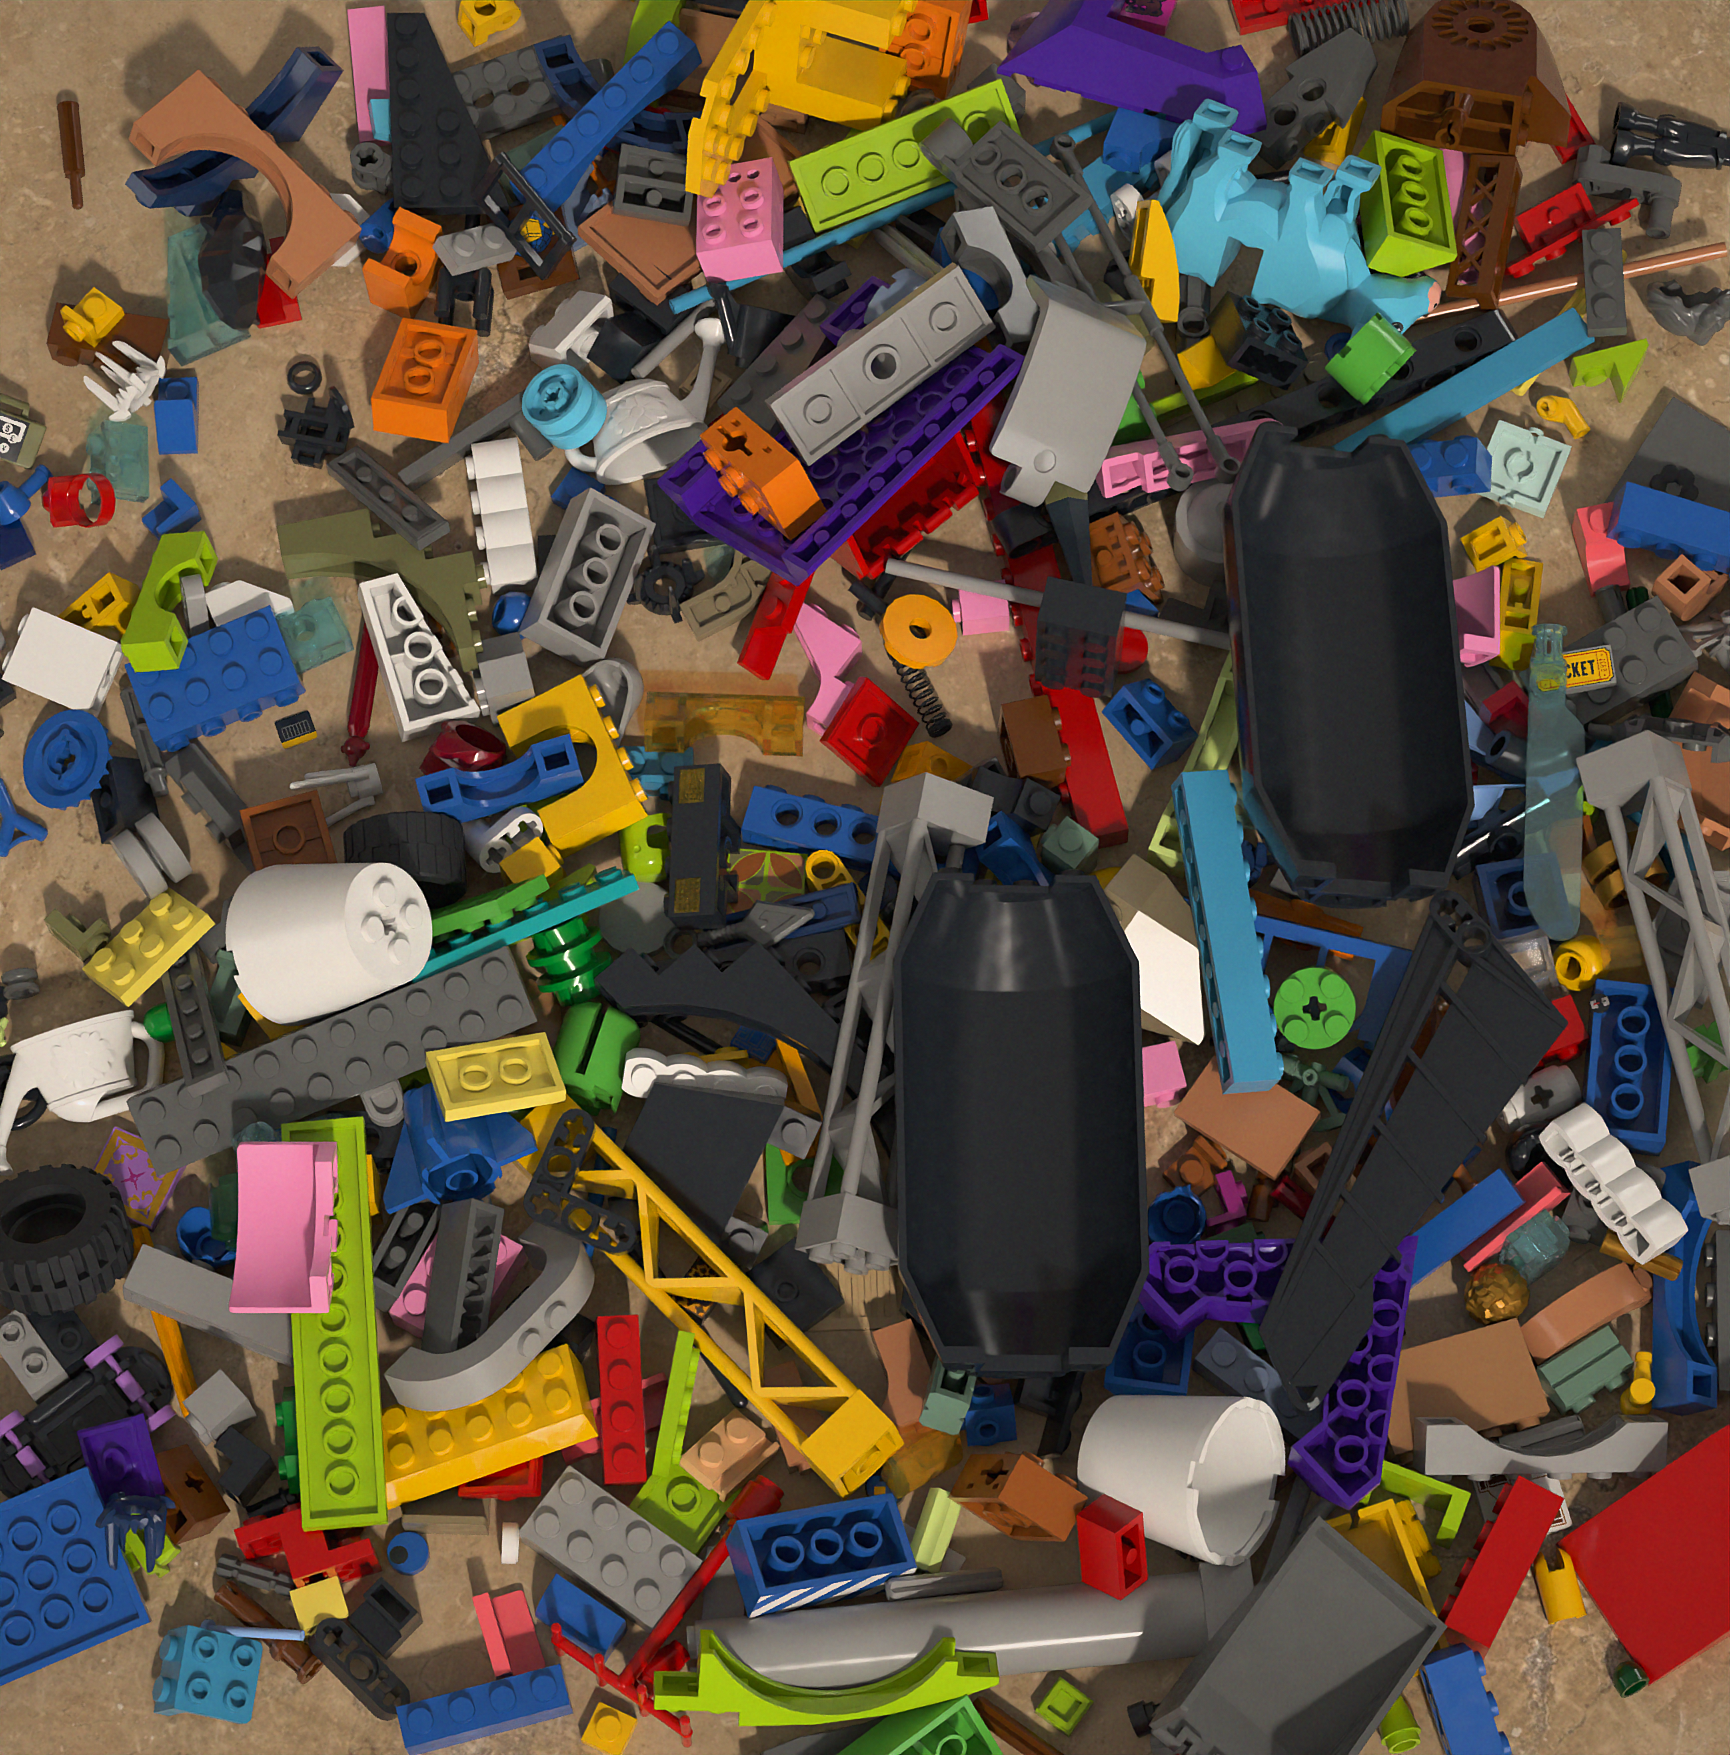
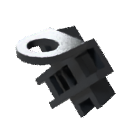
M335 386L328 388L330 399L327 408L316 406L315 398L308 397L304 413L284 410L283 415L286 419L284 431L278 430L277 436L282 444L294 446L291 456L294 464L322 469L327 453L339 456L345 453L351 429L355 426L351 412ZM311 426H315L319 428H324V431L314 430L310 428ZM303 453L315 455V458L303 456Z

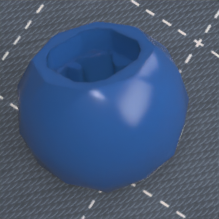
M513 591L500 596L492 613V626L499 635L502 636L519 631L531 597L523 592ZM520 635V639H521V640H523V639L526 638V637Z

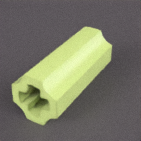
M930 1487L910 1545L917 1565L914 1573L916 1575L940 1573L962 1507L948 1498L949 1491L941 1488Z

